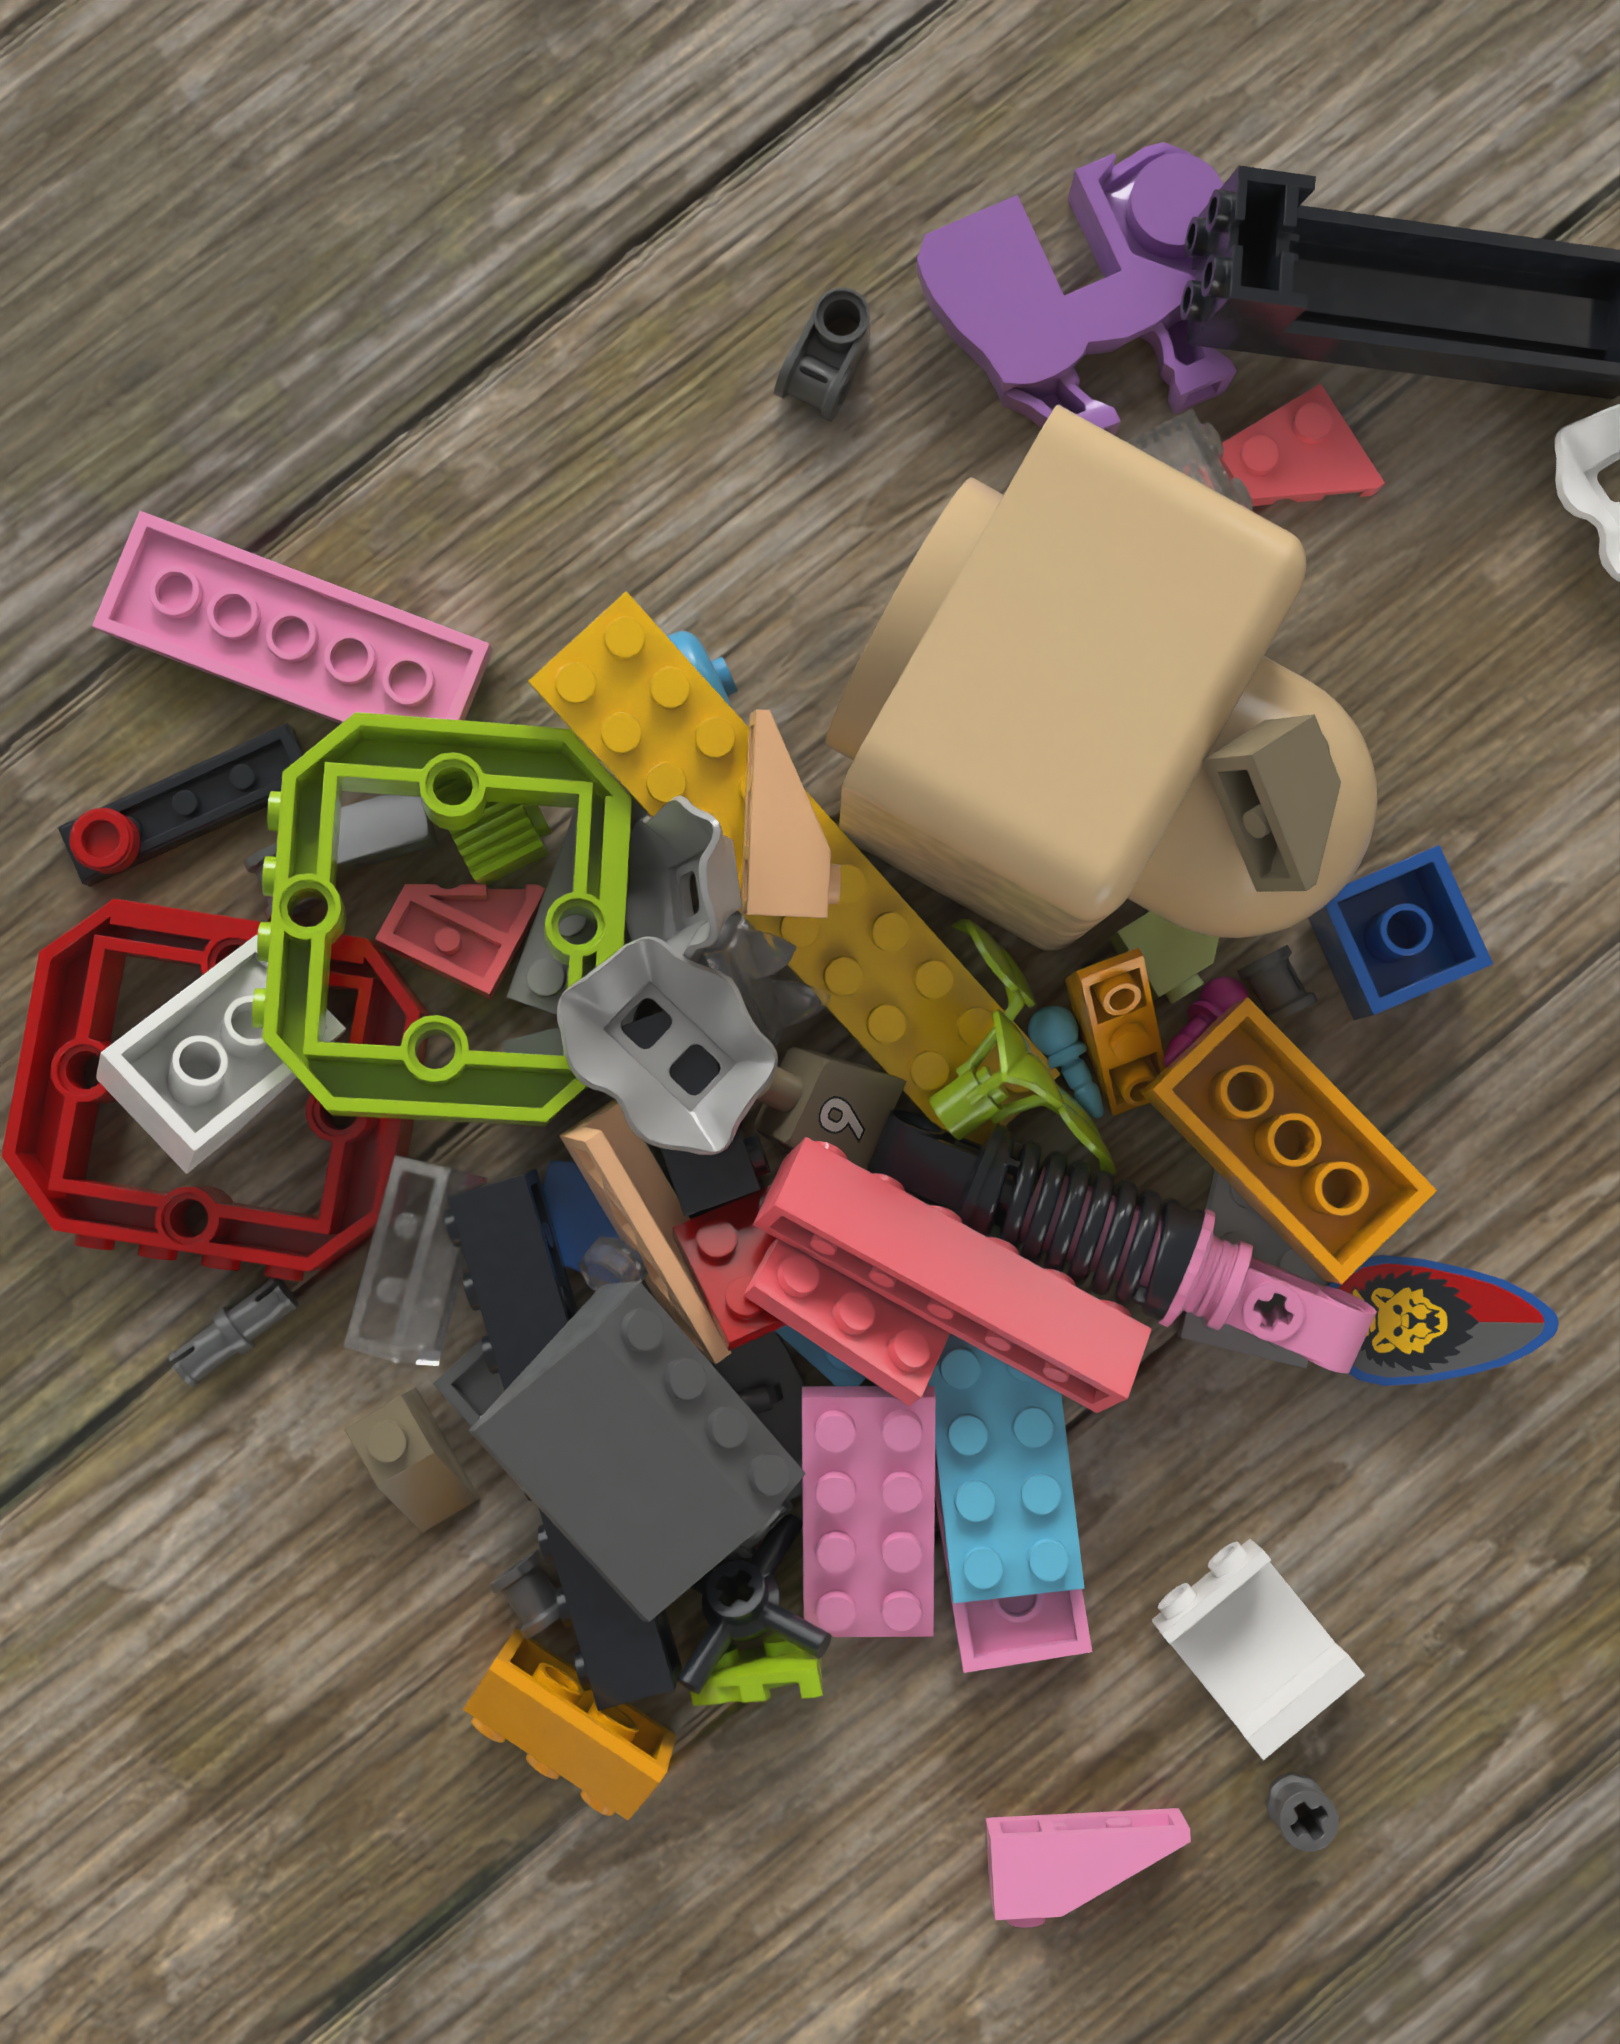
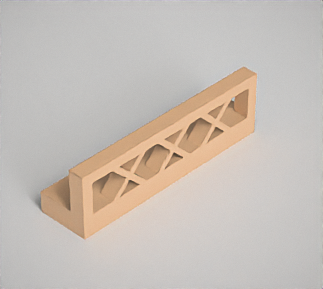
M611 1100L559 1136L657 1302L706 1359L717 1364L732 1352L727 1350L673 1239V1227L689 1221L690 1218L688 1215H683L678 1197L646 1142L632 1131L618 1102Z

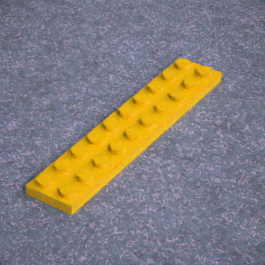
M626 591L530 678L528 684L649 815L653 817L673 797L681 795L687 798L696 808L714 816L720 823L723 834L733 840L741 895L749 727ZM805 790L831 849L830 864L840 865L841 888L838 904H828V918L747 915L740 913L741 908L737 912L885 1073L907 1081L902 1091L925 1117L939 1125L942 1129L947 1130L934 1112L929 1098L959 1077L956 1069L969 1060L994 1027L992 1013L997 1009L1002 1013L1005 1011ZM1013 1021L1014 1025L1026 1039L1030 1052L1040 1058L1055 1080L1061 1073L1056 1068H1049L1048 1059ZM997 1043L977 1068V1071L985 1065L994 1073L1001 1069ZM1004 1082L1003 1085L1009 1097L1001 1102V1104L1004 1105L1036 1093L1021 1085ZM1019 1113L1006 1117L1000 1124L1006 1126ZM989 1119L964 1138L983 1145L996 1125Z

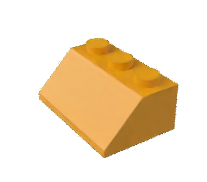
M515 1628L463 1708L465 1712L473 1716L471 1720L473 1726L484 1736L499 1743H503L507 1739L528 1753L526 1755L527 1762L539 1773L551 1779H558L561 1775L582 1790L580 1792L582 1799L594 1810L606 1816H612L616 1812L626 1820H629L667 1773L676 1739V1734L630 1703L598 1711L592 1690L584 1691L582 1689L576 1667L534 1639H525L517 1628Z

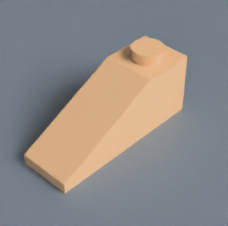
M756 709L749 714L741 888L742 908L740 913L747 915L828 918V904H838L841 888L840 865L830 864L831 849L770 710Z

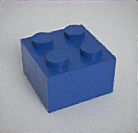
M1440 844L1346 884L1336 897L1308 918L1354 1021L1378 1014L1493 964Z

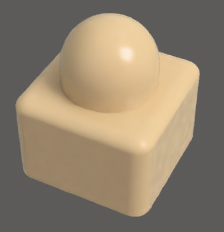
M1058 404L1043 425L1004 495L972 477L963 483L926 537L870 637L840 699L825 742L826 746L853 760L842 784L839 828L855 846L1044 951H1057L1071 945L1117 910L1126 899L1135 902L1183 929L1221 938L1255 937L1275 933L1309 918L1338 895L1360 866L1368 849L1375 825L1377 782L1373 761L1366 742L1355 722L1343 707L1314 683L1264 656L1303 585L1306 574V554L1302 543L1287 530ZM1315 714L1322 734L1329 744L1330 755L1341 780L1317 884L1307 891L1256 892L1203 759L1264 720Z

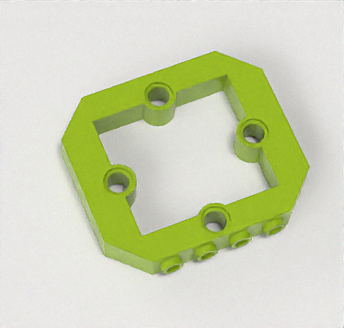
M355 712L285 769L282 773L281 792L271 791L269 794L268 830L278 831L276 857L266 856L263 865V896L273 897L271 922H260L258 930V962H268L266 988H255L252 1026L253 1028L263 1029L262 1039L332 1115L545 1127L589 1088L582 1084L570 1070L564 1050L563 1056L469 1050L468 1039L461 1026L452 1019L439 1015L425 1016L413 1022L404 1033L401 1046L324 1042L331 944L343 933L347 920L345 906L335 889L343 791L421 797L423 810L429 820L438 827L451 831L464 830L474 825L484 814L487 802L577 808L572 893H567L554 901L548 909L544 925L546 947L555 959L562 964L568 965L567 989L624 946L632 797L570 729ZM451 779L461 780L469 785L472 790L471 795L465 802L459 805L444 804L435 795L436 789L441 783ZM316 897L328 904L326 917L316 926L303 927L293 922L294 908L305 898ZM572 915L584 916L592 922L596 935L585 944H571L561 936L558 928L559 924L563 919ZM430 1036H444L452 1041L455 1046V1054L451 1062L438 1069H431L422 1065L417 1057L419 1045Z

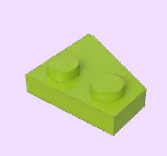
M775 1634L764 1638L763 1646L738 1651L737 1645L730 1644L700 1694L690 1691L693 1706L734 1701L742 1703L766 1701L771 1697L770 1689L799 1683L802 1698L823 1696L822 1659L816 1658Z

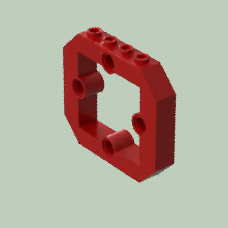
M114 898L39 951L1 1156L54 1231L76 1234L74 1245L91 1249L114 1250L115 1241L139 1244L137 1255L142 1257L175 1261L177 1260L178 1251L202 1254L201 1266L239 1271L241 1261L265 1264L264 1276L303 1281L304 1271L310 1272L325 1269L398 1216L414 1120L357 1116L355 1122L350 1127L341 1129L335 1124L332 1114L323 1107L312 1093H310L305 1105L306 1120L310 1129L319 1138L332 1143L319 1216L235 1203L223 1190L213 1186L179 1187L166 1192L85 1179L99 1104L113 1103L117 1100L100 1082L91 1088L84 1078V1068L93 1056L97 1055L100 1058V1053L113 1044L110 1040L126 956L201 967L204 975L256 934L258 935L260 921ZM341 934L331 944L328 988L358 992L349 1043L401 1046L404 1033L410 1025L422 1017L431 1016L385 950L378 946L377 943L367 938ZM428 1038L419 1045L417 1052L418 1061L422 1065H424ZM194 1201L200 1202L208 1213V1223L200 1235L190 1231L185 1222L186 1211Z

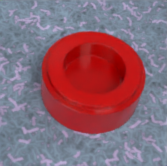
M95 808L82 814L74 823L70 833V847L77 861L86 868L103 874H114L128 868L136 859L140 850V834L136 825L127 816L113 809Z

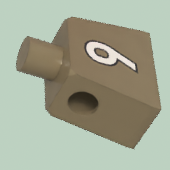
M793 1046L786 1052L781 1066L776 1067L768 1086L756 1099L763 1103L755 1120V1129L786 1154H789L807 1137L813 1141L827 1142L838 1147L846 1154L847 1160L867 1170L891 1110H894L907 1081L861 1063Z

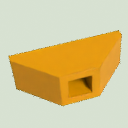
M1136 948L1075 971L1065 979L1073 1015L1078 1023L1082 1042H1085L1088 1047L1086 1050L1112 1116L1149 1103L1141 1092L1166 1068L1163 1065L1164 1054L1144 956L1140 949Z

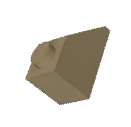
M1315 714L1264 720L1204 758L1203 762L1256 892L1307 891L1317 884L1341 780L1330 755L1329 744L1322 734Z
M416 1387L344 1429L376 1486L422 1533L480 1498Z

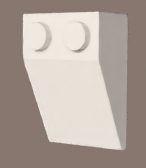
M257 934L100 1053L96 1079L186 1174L238 1133L296 1078V1075L262 1039L263 1029L253 1028L254 991L255 988H266L268 962H258ZM327 1009L324 1042H335L345 1032L346 1028Z

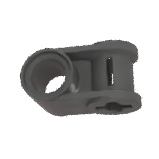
M842 287L831 289L821 296L798 342L791 348L782 365L774 388L776 396L785 399L788 395H791L821 410V417L829 422L834 420L845 401L854 374L870 342L869 306L862 295L855 290ZM841 317L852 319L858 325V328L847 336L833 335L826 327L832 320Z

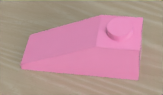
M1179 1808L985 1818L989 1892L995 1920H1006L1009 1925L1026 1928L1042 1925L1045 1923L1046 1918L1062 1917L1190 1843V1827Z

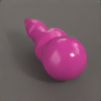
M1223 976L1212 979L1203 987L1199 1001H1194L1188 1007L1187 1013L1190 1020L1168 1044L1163 1060L1165 1067H1168L1233 1003L1247 997L1250 999L1246 987L1240 981L1232 977Z

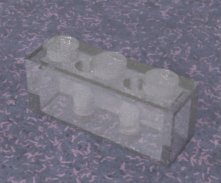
M395 1155L343 1347L397 1363L439 1365L466 1263L462 1246L456 1248L452 1244L446 1229L444 1214L446 1209L451 1208L448 1196L462 1189L487 1183L488 1178Z

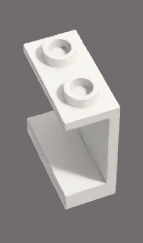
M1248 1539L1242 1545L1238 1542H1233L1215 1554L1208 1563L1211 1571L1192 1587L1188 1583H1184L1169 1592L1159 1603L1158 1609L1161 1612L1152 1619V1622L1238 1727L1259 1756L1265 1760L1365 1675L1351 1657L1334 1642L1270 1563L1271 1559L1265 1551L1254 1541Z

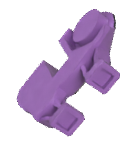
M1162 142L1142 148L1115 166L1116 155L1113 153L1076 169L1068 201L1104 279L1066 295L1063 294L1018 195L925 234L916 263L922 292L931 311L949 336L987 373L1004 407L1027 416L1042 428L1054 408L1059 404L1107 432L1116 435L1121 421L1115 408L1091 399L1078 387L1080 380L1075 367L1084 355L1111 353L1138 337L1149 342L1155 351L1158 360L1159 376L1169 385L1168 403L1172 414L1189 409L1227 390L1237 372L1232 361L1214 348L1187 345L1188 321L1182 320L1180 314L1181 299L1185 285L1189 280H1196V270H1192V258L1185 255V238L1188 225L1192 217H1198L1207 206L1213 191L1223 186V182L1216 171L1205 161L1183 149Z

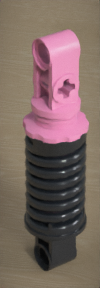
M897 1109L890 1111L867 1169L870 1173L884 1174L892 1177L903 1185L905 1192L915 1193L956 1210V1214L961 1218L962 1224L986 1237L1005 1240L1015 1246L1017 1250L1022 1242H1024L1021 1256L1036 1265L1041 1261L1046 1251L1044 1269H1054L1063 1272L1068 1261H1070L1071 1264L1067 1275L1074 1280L1076 1286L1083 1285L1086 1282L1091 1270L1095 1272L1091 1282V1290L1097 1295H1106L1110 1291L1114 1280L1118 1281L1114 1294L1117 1303L1123 1306L1129 1305L1132 1302L1139 1304L1145 1315L1157 1319L1158 1323L1163 1326L1169 1327L1172 1325L1182 1311L1192 1312L1193 1315L1199 1318L1204 1317L1205 1326L1217 1331L1226 1323L1253 1334L1262 1340L1296 1352L1307 1360L1328 1370L1345 1374L1350 1372L1377 1311L1370 1304L1350 1293L1330 1286H1322L1288 1272L1283 1268L1252 1257L1253 1245L1241 1240L1236 1244H1231L1230 1241L1225 1239L1221 1240L1220 1237L1214 1235L1216 1215L1214 1211L1205 1209V1211L1200 1209L1190 1211L1182 1207L1179 1201L1173 1198H1168L1161 1204V1197L1156 1191L1145 1189L1138 1195L1137 1186L1127 1179L1121 1180L1114 1186V1177L1105 1170H1098L1090 1178L1091 1169L1086 1162L1081 1160L1074 1161L1067 1169L1066 1156L1057 1150L1050 1152L1039 1168L1042 1153L1040 1145L1031 1140L1024 1143L1022 1148L1021 1144L1015 1142L1014 1134L1006 1130L1007 1126L1000 1123L995 1126L984 1144L981 1145L967 1138L957 1140L949 1131L914 1113ZM1274 1293L1283 1295L1284 1307L1275 1305L1270 1313L1261 1310L1260 1300L1269 1302L1273 1298Z

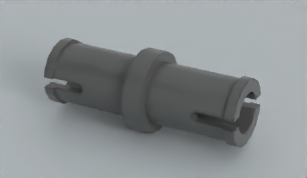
M270 1277L265 1284L231 1310L224 1306L213 1314L214 1322L177 1351L171 1352L168 1358L171 1363L175 1364L173 1368L188 1385L195 1387L200 1383L201 1379L235 1353L239 1352L244 1355L256 1346L254 1339L290 1311L296 1310L299 1307V1303L296 1299L292 1298L294 1295L281 1279Z

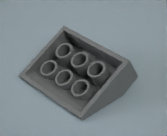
M640 1281L602 1284L469 1429V1432L638 1617L645 1622H650L766 1524L806 1474Z

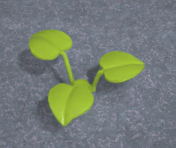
M969 919L958 920L952 927L972 937L985 962L1004 983L1008 997V1007L1004 1013L999 1009L992 1013L994 1027L969 1060L956 1069L959 1077L929 1098L934 1112L946 1129L957 1140H962L989 1119L997 1125L1010 1115L1037 1106H1045L1060 1115L1073 1134L1099 1159L1100 1170L1110 1172L1113 1176L1116 1174L1114 1162L1094 1121L1085 1109L1054 1081L1051 1073L1040 1058L1030 1052L1026 1039L1013 1023V1020L1025 1004L1029 1008L1036 1005L1031 988L1018 964L979 925ZM997 1043L1001 1069L994 1073L985 1065L977 1071V1068ZM1004 1082L1021 1085L1036 1093L1004 1105L1001 1104V1102L1009 1097L1003 1085Z

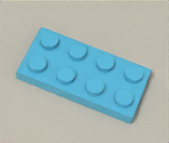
M950 1334L927 1386H934L936 1396L935 1457L953 1604L1085 1589L1062 1394L957 1336Z

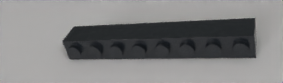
M537 1168L462 1189L448 1196L451 1208L446 1209L444 1214L449 1238L456 1248L462 1246L469 1272H465L463 1275L467 1300L474 1311L481 1310L488 1335L482 1337V1350L485 1362L492 1374H500L504 1391L578 1312ZM524 1492L526 1498L529 1501H532L530 1497ZM539 1508L543 1524L538 1526V1541L541 1553L548 1565L555 1563L562 1586L556 1592L558 1611L566 1628L574 1627L580 1648L575 1653L577 1676L584 1691L592 1690L598 1711L675 1690L678 1682L677 1678L682 1671V1664L666 1610L664 1609L650 1622L642 1621Z

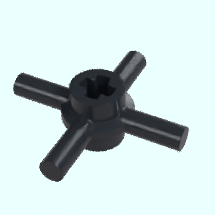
M793 1514L785 1515L768 1532L750 1562L744 1560L725 1562L715 1570L711 1569L690 1587L703 1595L702 1609L710 1627L677 1678V1681L688 1690L700 1694L732 1640L752 1641L769 1631L818 1659L827 1651L832 1637L830 1633L780 1607L781 1594L773 1574L803 1527L802 1521Z

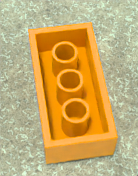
M1248 997L1233 1003L1141 1092L1324 1281L1343 1284L1437 1192L1427 1179Z

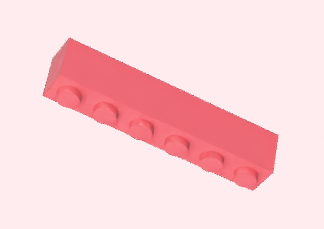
M805 1137L783 1159L755 1219L754 1226L1095 1413H1099L1128 1399L1152 1329L1133 1319L1127 1308L1113 1301L1095 1298L1077 1288L1074 1280L1065 1273L1054 1269L1041 1268L1020 1256L1017 1248L1009 1242L995 1237H986L962 1224L961 1218L953 1211L941 1206H930L906 1193L903 1185L894 1178L884 1174H872L847 1160L846 1154L830 1143L813 1141Z

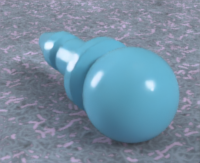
M1051 1005L1039 1009L1029 1021V1039L1044 1055H1048L1047 1059L1050 1069L1061 1066V1073L1069 1088L1074 1090L1076 1101L1092 1117L1096 1119L1101 1118L1104 1114L1100 1090L1097 1084L1092 1082V1075L1084 1060L1079 1058V1055L1084 1053L1088 1047L1085 1042L1077 1040L1079 1027L1076 1018L1069 1010L1061 1006Z

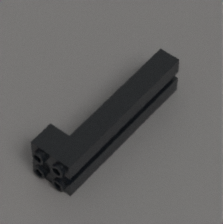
M1240 165L1220 189L1213 191L1207 206L1198 217H1192L1188 225L1185 238V255L1192 258V270H1196V280H1189L1186 283L1181 299V319L1188 321L1187 345L1606 399H1615L1620 396L1619 249L1303 206L1301 204L1315 190L1316 176Z

